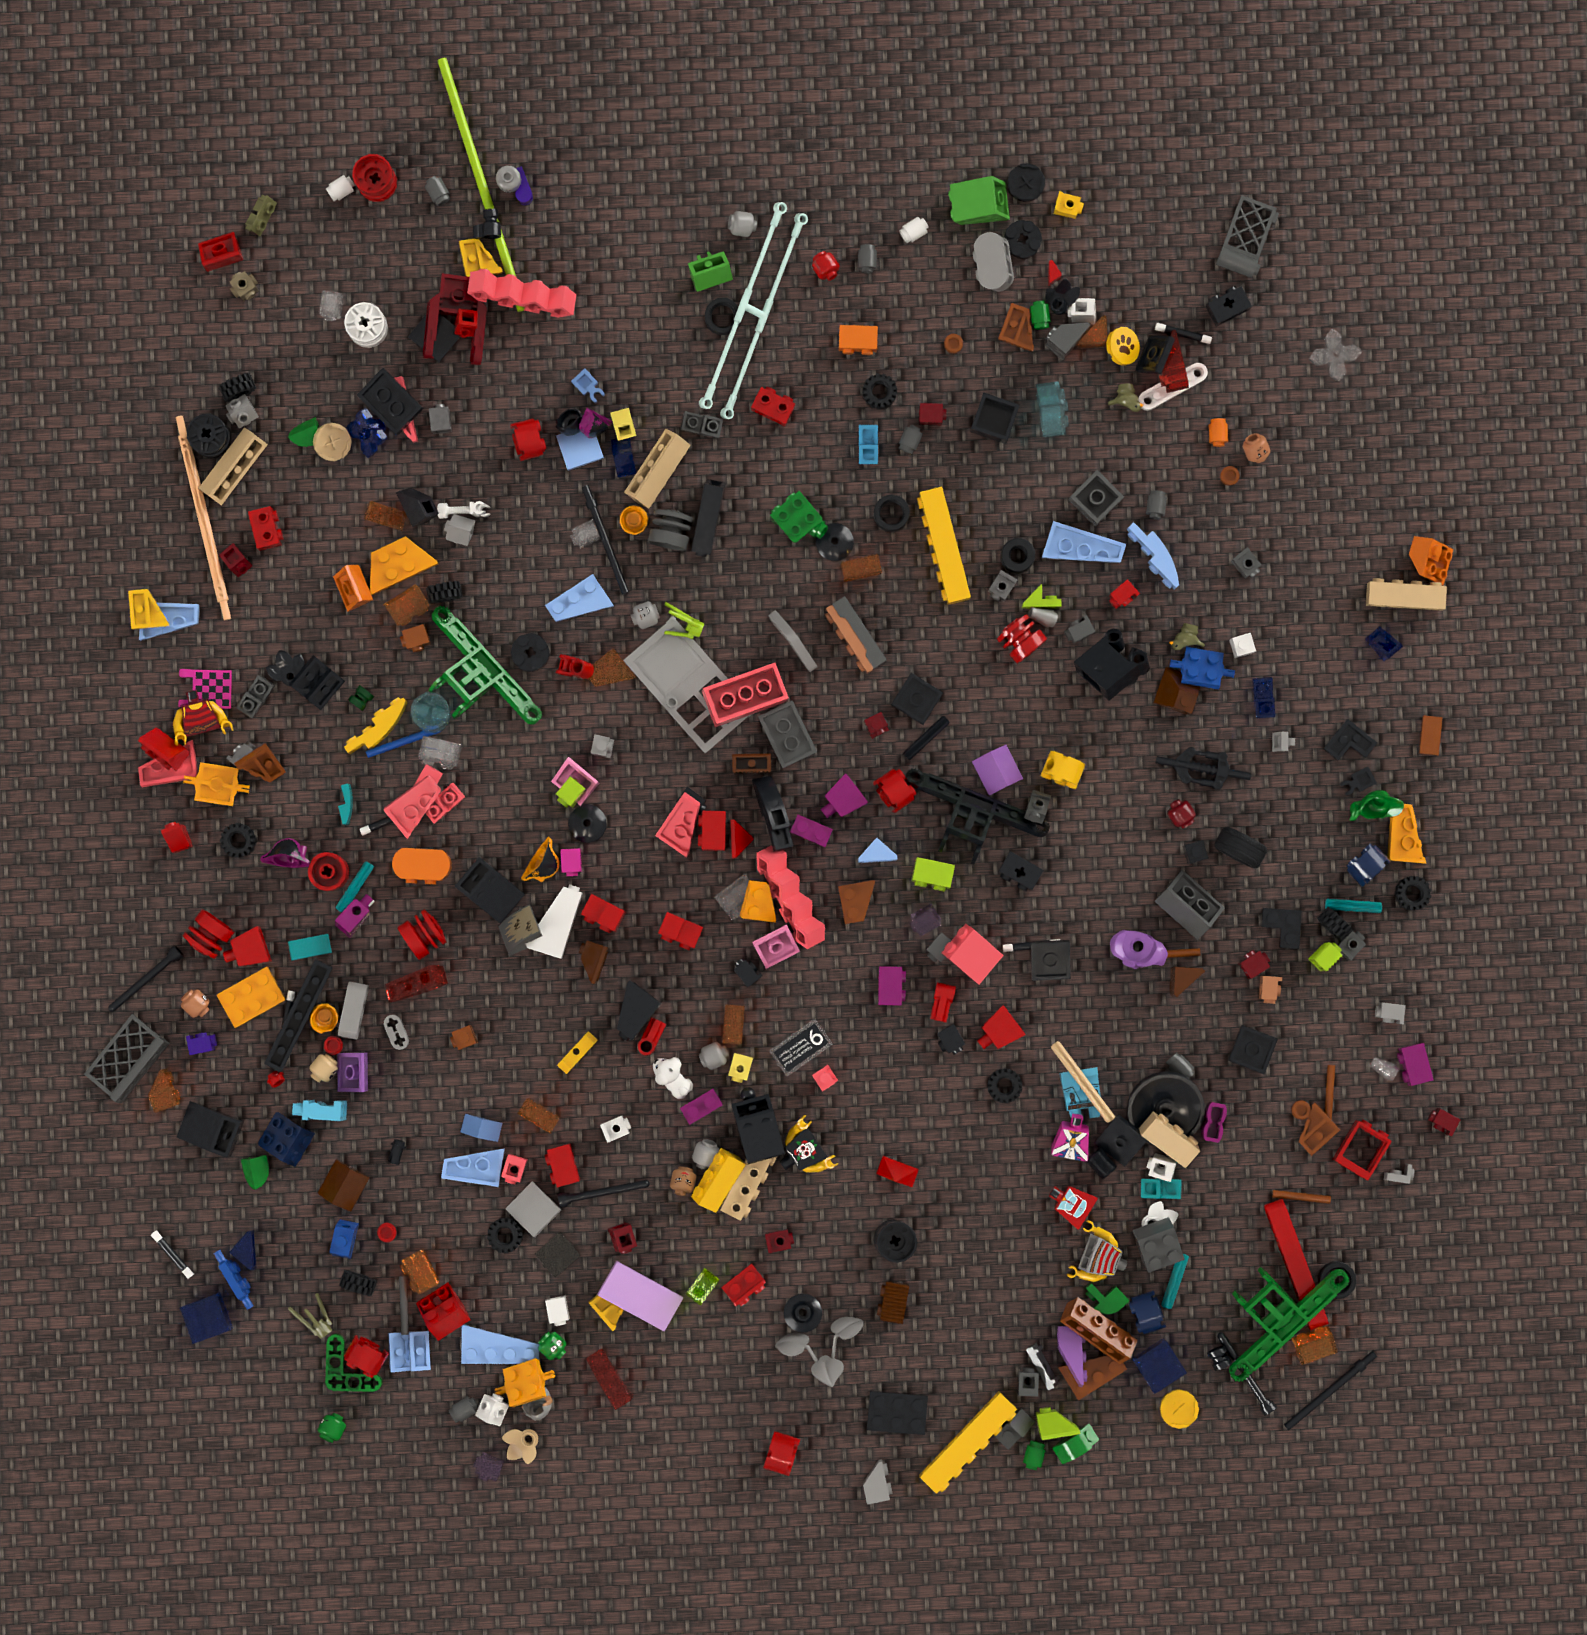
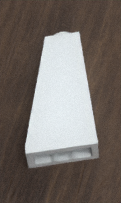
M569 885L568 888H562L538 924L542 937L526 943L528 949L560 959L563 958L583 895L582 892H579V887Z

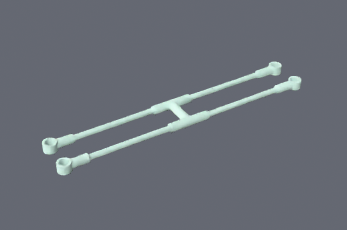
M783 202L774 204V216L771 220V227L749 285L745 289L737 309L733 327L712 382L709 384L705 396L699 401V405L703 409H710L712 407V396L716 388L717 379L744 312L747 311L759 317L755 328V335L733 393L730 394L726 407L720 412L723 419H731L734 416L733 407L737 399L736 395L759 335L762 333L773 305V298L795 240L798 238L802 226L808 221V217L804 213L795 215V226L791 234L792 238L763 310L761 311L748 304L752 294V287L775 227H777L781 215L787 211V206Z

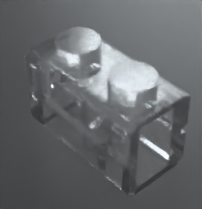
M423 736L418 758L423 760L422 764L433 766L434 763H439L441 768L452 770V767H458L462 745Z

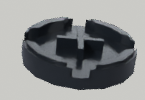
M1020 164L1009 174L1007 180L1008 190L1016 200L1031 202L1037 199L1044 190V174L1033 164Z

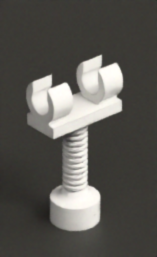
M481 501L476 503L470 502V506L448 507L447 503H439L437 507L439 519L448 518L449 514H471L475 517H488L491 515L486 513V511H482L485 507H491Z

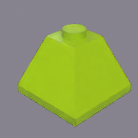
M1051 1407L1040 1408V1412H1035L1039 1436L1042 1440L1080 1434L1076 1424L1055 1409L1051 1410Z

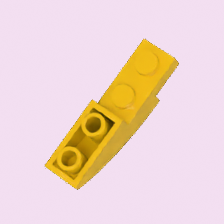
M396 698L390 703L391 706L386 710L382 708L375 712V717L372 718L375 726L372 727L370 725L362 730L363 734L358 738L353 736L347 740V745L344 746L347 753L352 754L364 745L370 750L384 740L403 715L408 703L406 699Z

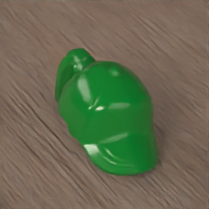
M1384 790L1372 791L1361 801H1355L1350 805L1351 817L1349 820L1355 821L1359 815L1367 819L1394 817L1403 811L1404 803L1400 799L1390 797L1388 792Z

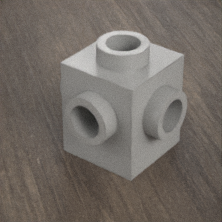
M245 394L237 399H233L226 405L229 412L226 416L231 424L236 423L238 428L250 424L251 421L259 417Z

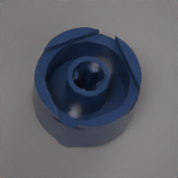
M1371 843L1362 850L1360 858L1355 856L1346 865L1349 874L1361 887L1371 881L1391 862L1376 845L1373 846Z
M1154 1290L1132 1297V1301L1129 1303L1132 1314H1136L1138 1318L1135 1322L1138 1332H1143L1144 1335L1166 1328V1323L1161 1322L1164 1316L1157 1297L1153 1298V1295H1155Z

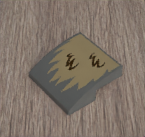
M530 904L510 915L498 926L509 956L527 949L526 943L542 937Z

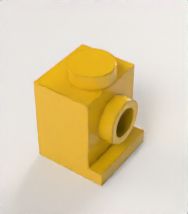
M1059 191L1053 214L1076 219L1077 214H1081L1084 203L1080 202L1081 197ZM1071 202L1073 203V206L1068 207L1066 203Z

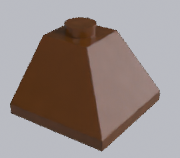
M1165 667L1153 703L1186 715H1191L1200 686L1181 683V672Z
M587 940L586 944L582 943L579 954H582L581 961L590 982L597 984L610 948Z

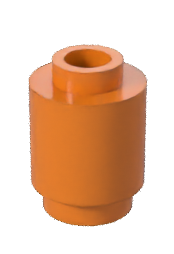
M1217 418L1210 420L1209 443L1213 444V447H1223L1225 443H1228V424L1226 419Z

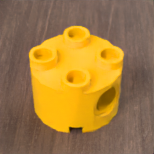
M1050 751L1040 776L1048 780L1052 779L1058 785L1076 789L1085 763L1070 756L1067 757L1064 754Z

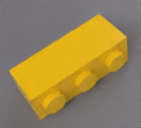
M721 1148L714 1156L713 1162L708 1170L705 1171L700 1183L695 1187L691 1197L698 1205L716 1213L746 1163L739 1156Z

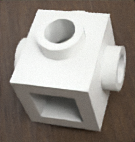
M494 1393L492 1396L484 1394L475 1416L486 1423L501 1426L509 1404L504 1402V1398Z

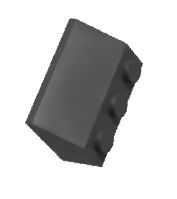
M1183 870L1176 875L1155 900L1162 909L1197 940L1213 925L1225 909L1224 906Z

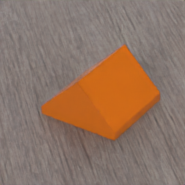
M346 565L333 576L347 612L373 601L359 565Z

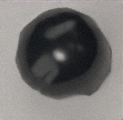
M567 409L556 419L557 425L555 427L566 436L575 435L580 432L579 424L583 414L577 409Z

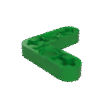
M340 1334L331 1335L326 1343L325 1383L327 1388L332 1391L374 1392L380 1389L383 1381L378 1374L374 1375L375 1381H378L375 1388L372 1387V1384H365V1388H362V1377H366L365 1381H370L372 1378L363 1373H344L345 1339ZM335 1337L338 1341H341V1344L337 1346V1352L341 1351V1354H330V1351H334V1344H331V1341ZM332 1357L340 1359L339 1367L331 1366L330 1359ZM334 1376L336 1380H343V1376H346V1387H343L344 1383H338L336 1387H333V1383H330V1380ZM351 1377H357L359 1379V1385L357 1387H351L349 1385V1379Z

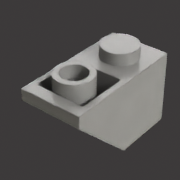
M882 1459L877 1460L863 1482L867 1505L890 1500L889 1495L893 1494L891 1483H886L885 1478L886 1475H889L887 1463L883 1464Z

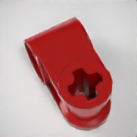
M560 654L559 668L555 672L563 676L588 679L593 675L594 667L591 663L582 659Z

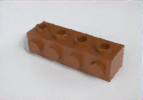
M1079 1297L1066 1304L1060 1319L1061 1323L1118 1364L1131 1359L1138 1340Z

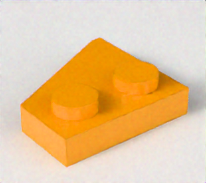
M749 880L740 911L741 918L776 923L770 887L767 882Z

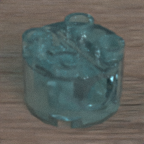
M435 692L423 693L414 700L411 706L413 721L424 732H441L450 721L451 711L447 701Z

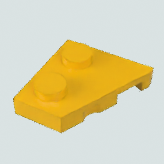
M479 239L459 241L465 276L470 277V272L479 271V269H487L493 275L502 274V268L496 264L492 255L484 248Z
M148 589L128 591L131 629L170 626Z
M596 1295L589 1301V1304L609 1328L614 1331L624 1309Z

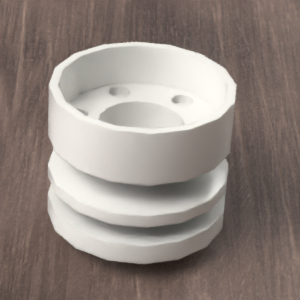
M366 302L358 303L352 306L345 315L344 324L346 331L357 345L372 348L382 343L387 336L388 324L377 306ZM363 320L367 321V327H364Z

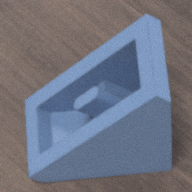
M465 1114L461 1133L498 1142L503 1123Z

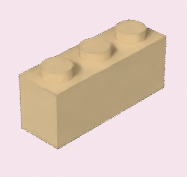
M1153 1111L1139 1127L1141 1136L1186 1168L1200 1152L1199 1142L1191 1135L1187 1137L1183 1134L1184 1131L1175 1124L1173 1126L1168 1123L1169 1120L1160 1113L1158 1115Z

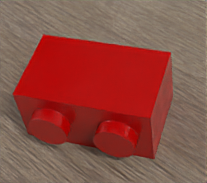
M570 1143L547 1150L545 1160L547 1166L551 1165L552 1173H550L552 1184H556L558 1188L580 1181Z

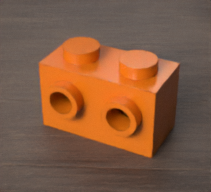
M840 325L839 351L848 355L854 354V352H862V355H873V352H877L878 326Z

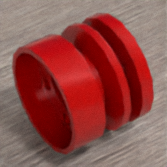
M368 154L361 157L355 163L352 177L358 190L366 199L372 202H382L394 194L397 188V177L390 163L384 157L378 154Z
M1027 614L1016 618L1003 629L997 638L999 643L1006 638L1008 639V642L1002 646L1004 649L1011 645L1014 646L1009 655L1017 664L1047 640V637L1040 629L1031 633L1030 629L1035 624L1033 621L1027 626L1024 624L1030 618Z
M201 909L195 917V921L200 927L196 928L190 925L188 929L194 935L184 932L182 936L195 950L216 959L218 954L212 948L222 951L223 948L217 941L221 940L228 943L235 932L214 915Z
M426 909L421 911L424 920H421L417 914L414 915L417 922L415 926L407 920L397 927L418 960L430 954L428 944H431L436 949L439 948L435 941L437 938L442 945L447 943L441 926Z

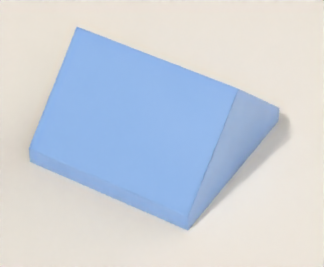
M878 838L858 858V863L897 861V855Z

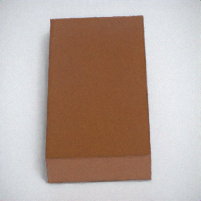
M1422 716L1418 754L1439 755L1443 717Z

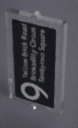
M813 1019L769 1050V1052L777 1062L776 1065L780 1066L788 1077L832 1046L833 1043L826 1035V1030L821 1028L816 1019Z

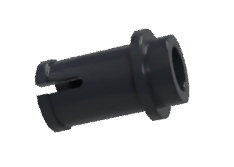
M394 1139V1142H391L392 1149L388 1162L400 1165L402 1152L406 1146L404 1141Z

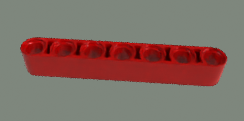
M1279 1199L1265 1204L1264 1209L1297 1299L1300 1302L1316 1286L1283 1199ZM1324 1308L1307 1323L1310 1331L1329 1324Z

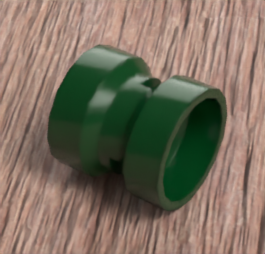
M359 685L356 688V693L351 695L348 700L361 711H364L368 701H372L375 696Z

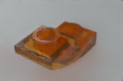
M369 501L364 516L365 520L400 531L403 530L407 518L404 511L373 501Z

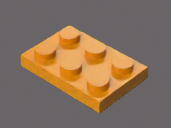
M268 967L261 969L217 994L234 1028L245 1024L286 1001Z

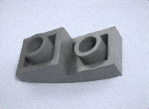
M684 411L680 431L719 438L723 419Z
M257 675L250 689L244 694L236 708L249 717L254 718L272 692L275 684L263 676Z

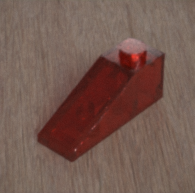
M1176 329L1171 332V337L1175 338V341L1162 370V375L1159 376L1161 387L1165 386L1166 393L1189 388Z
M429 965L385 984L389 1003L435 990L447 985L448 982L443 966Z
M602 1348L586 1358L615 1410L632 1400L631 1393Z

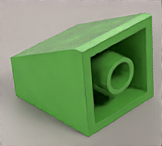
M994 176L950 184L949 199L952 202L950 213L955 223L965 225L1010 220L1006 182Z

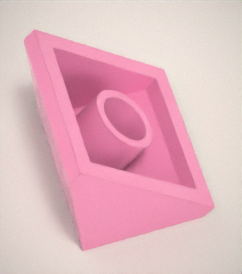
M568 757L551 782L558 788H561L570 776L586 789L577 802L581 806L600 783Z
M787 925L752 942L766 969L800 952Z

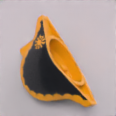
M549 836L530 860L521 877L523 881L534 878L543 882L558 871L560 865L559 858L553 851L552 839Z

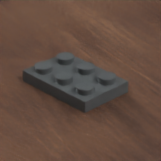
M793 700L758 716L782 769L817 753Z

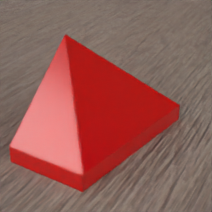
M732 819L730 820L732 859H736L754 838L738 822Z
M883 1156L876 1174L894 1182L913 1187L919 1169Z

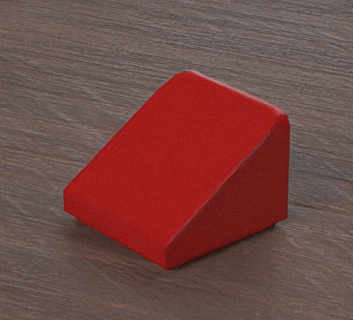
M1050 260L1048 263V286L1060 280L1062 276L1053 260Z

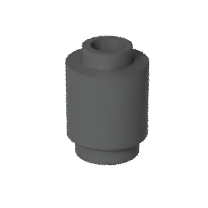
M433 176L426 181L427 184L424 187L433 203H436L437 206H441L451 199L449 197L450 193L441 177L436 178V176Z
M860 245L858 250V269L861 270V273L870 274L873 273V270L877 269V250H875V245Z
M914 425L905 427L898 449L913 454L917 450L923 435L920 432L921 429Z
M1158 490L1150 491L1146 514L1149 515L1150 519L1159 520L1165 516L1167 502L1165 492Z
M1176 1052L1166 1062L1172 1072L1182 1074L1188 1078L1194 1074L1192 1071L1194 1069L1193 1065L1182 1054L1179 1055Z
M466 1396L453 1404L452 1408L448 1411L452 1419L457 1423L459 1421L463 1422L476 1414L479 1406L473 1397L470 1399L469 1396Z

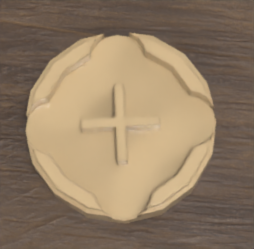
M337 423L322 425L317 429L313 438L314 450L320 457L328 461H337L344 458L350 451L352 443L348 430Z

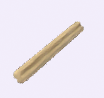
M1059 1041L1055 1042L1051 1046L1054 1053L1107 1123L1111 1122L1115 1115Z

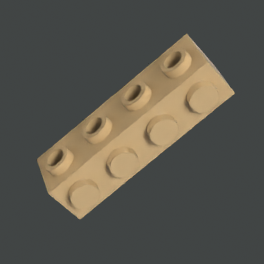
M244 427L198 489L222 505L268 444Z
M665 429L624 493L638 504L649 509L686 454L690 444L676 433Z
M1373 578V582L1367 583L1366 606L1443 611L1446 609L1447 586H1442L1440 582H1430V585H1422V581H1411V584H1403V580H1392V583L1384 582V579Z
M777 1157L748 1164L745 1159L746 1165L729 1191L720 1211L740 1221L743 1217L747 1218L751 1210L748 1206L751 1200H756L760 1192L757 1188L760 1182L764 1184L769 1174L766 1170L769 1165L773 1166Z

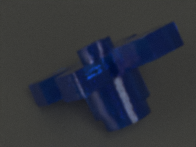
M363 408L355 415L356 420L350 422L346 429L352 438L360 439L361 450L369 458L378 451L377 446L383 444L388 437L384 433L386 430L385 424L380 419H372V415L367 408Z

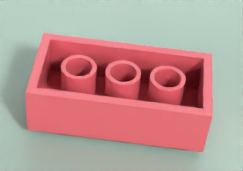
M776 663L710 685L702 690L715 727L785 703L789 698Z

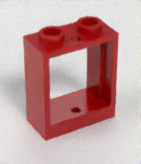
M1362 1119L1361 1122L1355 1120L1332 1160L1368 1181L1392 1141L1388 1139L1389 1135L1380 1129L1376 1132L1371 1129L1372 1124ZM1359 1128L1382 1141L1366 1169L1361 1168L1342 1156Z

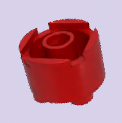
M532 418L510 424L511 429L515 428V434H512L517 455H522L519 458L520 461L543 455L546 444L544 438L540 439L541 426L539 420Z
M891 769L873 782L874 786L878 785L879 788L876 791L888 808L890 806L894 808L892 810L893 813H897L914 801V796L916 795L915 789L911 785L908 786L904 779L906 777L900 769L897 771Z
M324 852L316 855L310 862L308 877L310 882L318 889L335 891L343 887L348 881L349 867L341 856ZM327 867L333 870L331 876L324 874L327 871Z
M355 1335L344 1354V1360L347 1361L346 1365L356 1370L358 1367L363 1370V1374L373 1378L374 1375L379 1373L389 1353L385 1349L381 1352L379 1350L380 1346L375 1342L362 1336L359 1339L358 1335Z
M774 1431L763 1468L789 1476L800 1439Z

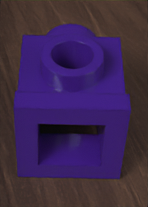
M205 1032L195 1034L196 1038H193V1035L186 1036L189 1055L214 1051L215 1046H217L215 1034L207 1036Z

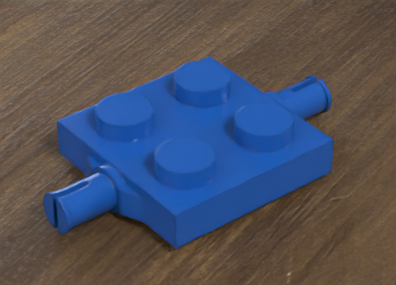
M1186 647L1182 661L1171 659L1169 667L1181 669V683L1219 690L1222 676L1234 678L1235 670L1224 668V653Z
M221 1250L213 1253L219 1262V1269L237 1299L243 1302L246 1310L253 1307L254 1305L248 1297L251 1286L246 1278L241 1277L239 1273L241 1270L235 1261L232 1262L231 1259H225Z

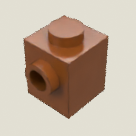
M424 624L403 630V636H400L403 648L407 647L413 653L424 650L423 646L431 644Z
M472 1025L451 1032V1043L458 1050L478 1043Z

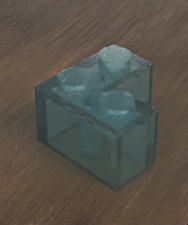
M1059 381L1036 384V398L1039 407L1042 436L1065 435V427L1069 426L1068 416L1065 415V411H1068V405L1065 399L1064 388L1060 389Z

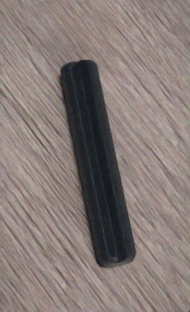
M942 716L907 748L903 755L908 760H911L949 725V720Z

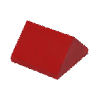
M234 232L198 243L201 262L207 272L244 260Z

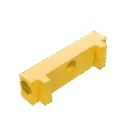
M588 1031L557 1066L567 1074L598 1039ZM575 1048L579 1049L578 1055H575L573 1053V1050Z

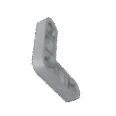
M776 610L768 615L769 619L789 642L806 669L811 672L817 668L816 663L792 628Z

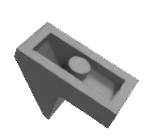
M1020 1408L1016 1412L1015 1417L1010 1422L1007 1421L1003 1429L995 1437L1009 1450L1020 1437L1023 1438L1035 1421Z

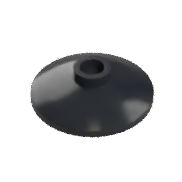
M827 524L828 530L821 539L816 537V548L819 554L827 560H843L853 549V535L842 524ZM837 538L839 542L834 545L831 543V540Z
M588 804L581 805L573 810L568 821V827L572 836L584 843H591L600 839L607 826L604 813L598 807ZM585 820H590L591 824L589 827L584 826Z
M797 1294L787 1301L784 1307V1319L787 1325L794 1331L809 1332L819 1325L822 1319V1308L815 1297L809 1294ZM801 1309H805L807 1311L805 1316H801L799 1314V1311Z

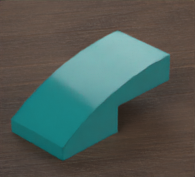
M351 784L341 785L345 804L339 805L338 808L342 824L349 825L353 809Z
M328 934L288 942L291 961L332 953Z
M1141 1179V1198L1181 1199L1182 1179H1172L1171 1182L1162 1179Z

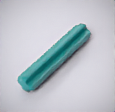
M364 862L336 906L338 911L342 913L353 901L373 870L374 866L372 864Z
M1326 899L1325 909L1329 907L1332 910L1382 912L1381 902Z
M1183 1254L1185 1260L1174 1264L1161 1304L1164 1308L1172 1309L1189 1259V1256Z

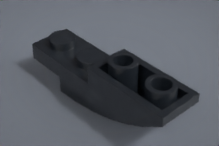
M771 775L752 779L761 816L765 818L774 852L792 848L794 845L789 831L790 822Z

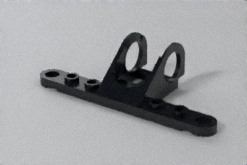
M911 768L905 775V782L908 786L911 785L917 790L955 804L938 851H943L949 833L975 843L977 846L970 863L972 865L977 860L992 819L1037 837L1046 836L1050 829V825L1045 819L1042 824L1032 822L1024 818L1026 811L930 773L926 774L919 769ZM911 776H916L919 780L914 781ZM956 816L967 820L964 830L953 826ZM973 823L984 826L980 837L970 833ZM1036 825H1041L1044 829L1039 830Z

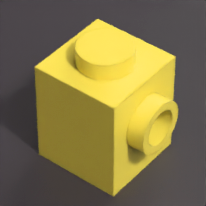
M629 408L610 413L618 441L636 436Z
M734 1053L728 1075L732 1076V1081L740 1083L743 1080L747 1081L753 1060L752 1057Z

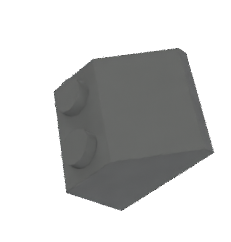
M1088 322L1061 324L1058 328L1054 327L1047 335L1046 347L1061 360H1064L1088 332L1090 324Z

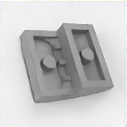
M533 1181L506 1207V1210L534 1238L561 1211L558 1205Z

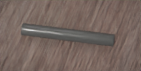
M399 1276L401 1335H409L407 1276Z

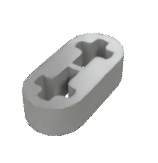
M397 1015L387 1016L384 1020V1027L392 1046L398 1050L405 1049L409 1045V1037L402 1020ZM390 1018L398 1021L395 1025L397 1031H394L393 1027L388 1026ZM396 1033H399L400 1038H405L402 1047L400 1044L396 1045L395 1043L398 1040Z

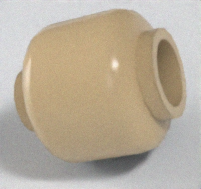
M327 1053L325 1055L320 1054L310 1065V1071L312 1072L310 1076L319 1083L321 1080L329 1082L338 1071V1062Z

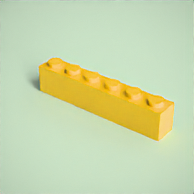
M938 487L919 493L920 497L917 498L919 509L923 508L924 516H922L924 528L928 527L929 534L926 537L929 546H933L934 553H931L933 563L938 565L939 571L936 572L938 582H942L944 588L941 590L943 601H947V604L950 605L969 600L971 595L943 488Z
M998 1391L919 1474V1477L936 1494L939 1491L943 1492L949 1486L948 1481L952 1477H958L963 1471V1465L966 1462L970 1464L976 1457L975 1453L979 1449L983 1450L990 1441L988 1439L993 1434L995 1436L999 1434L1003 1429L1001 1425L1006 1420L1010 1422L1015 1417L1017 1408Z

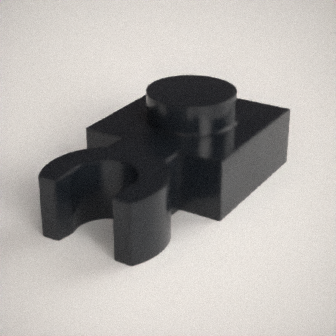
M1367 766L1350 775L1352 781H1343L1340 783V786L1349 785V791L1344 794L1350 795L1354 792L1355 788H1357L1358 792H1361L1377 782Z

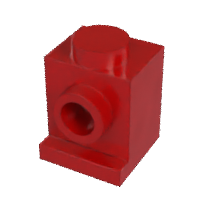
M458 309L454 334L459 335L461 338L473 337L478 324V311ZM462 317L471 318V321H462Z
M1127 579L1109 595L1111 598L1109 602L1115 609L1121 605L1125 607L1133 601L1132 596L1136 598L1140 593Z

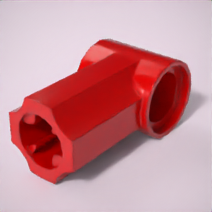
M937 982L930 1019L947 1022L956 986Z
M651 1017L638 1043V1050L642 1055L650 1056L654 1053L667 1024ZM644 1042L652 1044V1049L649 1052L641 1050V1045Z

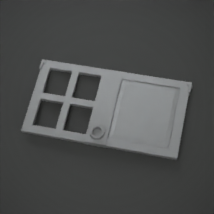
M672 616L664 626L623 661L706 754L751 715L721 725L722 729L706 743L695 733L693 729L710 715L705 699L699 691L716 676L721 682L728 678L693 639L664 634L665 631L687 633L676 618ZM695 696L706 710L688 725L677 710Z

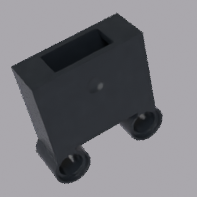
M1118 629L1108 630L1105 637L1074 661L1076 672L1109 701L1136 678L1146 674L1150 669L1147 654L1144 651L1138 650L1133 652L1130 656V661L1119 653L1124 649L1125 644L1122 633Z

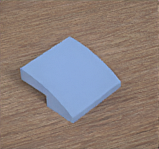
M581 431L569 436L564 434L556 435L568 471L604 459L597 436L588 438Z
M409 1331V1335H401V1332L388 1333L390 1372L431 1370L429 1331Z

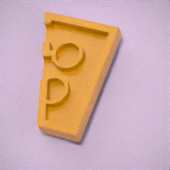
M1404 804L1403 811L1399 815L1390 817L1387 858L1390 861L1426 864L1421 849V840H1419L1413 806L1411 804Z

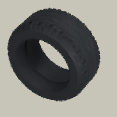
M1224 827L1221 830L1214 844L1218 851L1253 869L1260 867L1267 854L1266 846L1230 827Z

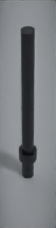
M589 485L582 487L587 501L585 504L587 509L591 511L622 595L626 594L629 590L599 514L597 500L593 498Z
M1371 1351L1362 1360L1356 1361L1354 1363L1355 1366L1284 1424L1289 1431L1357 1373H1362L1367 1368L1366 1366L1378 1356Z

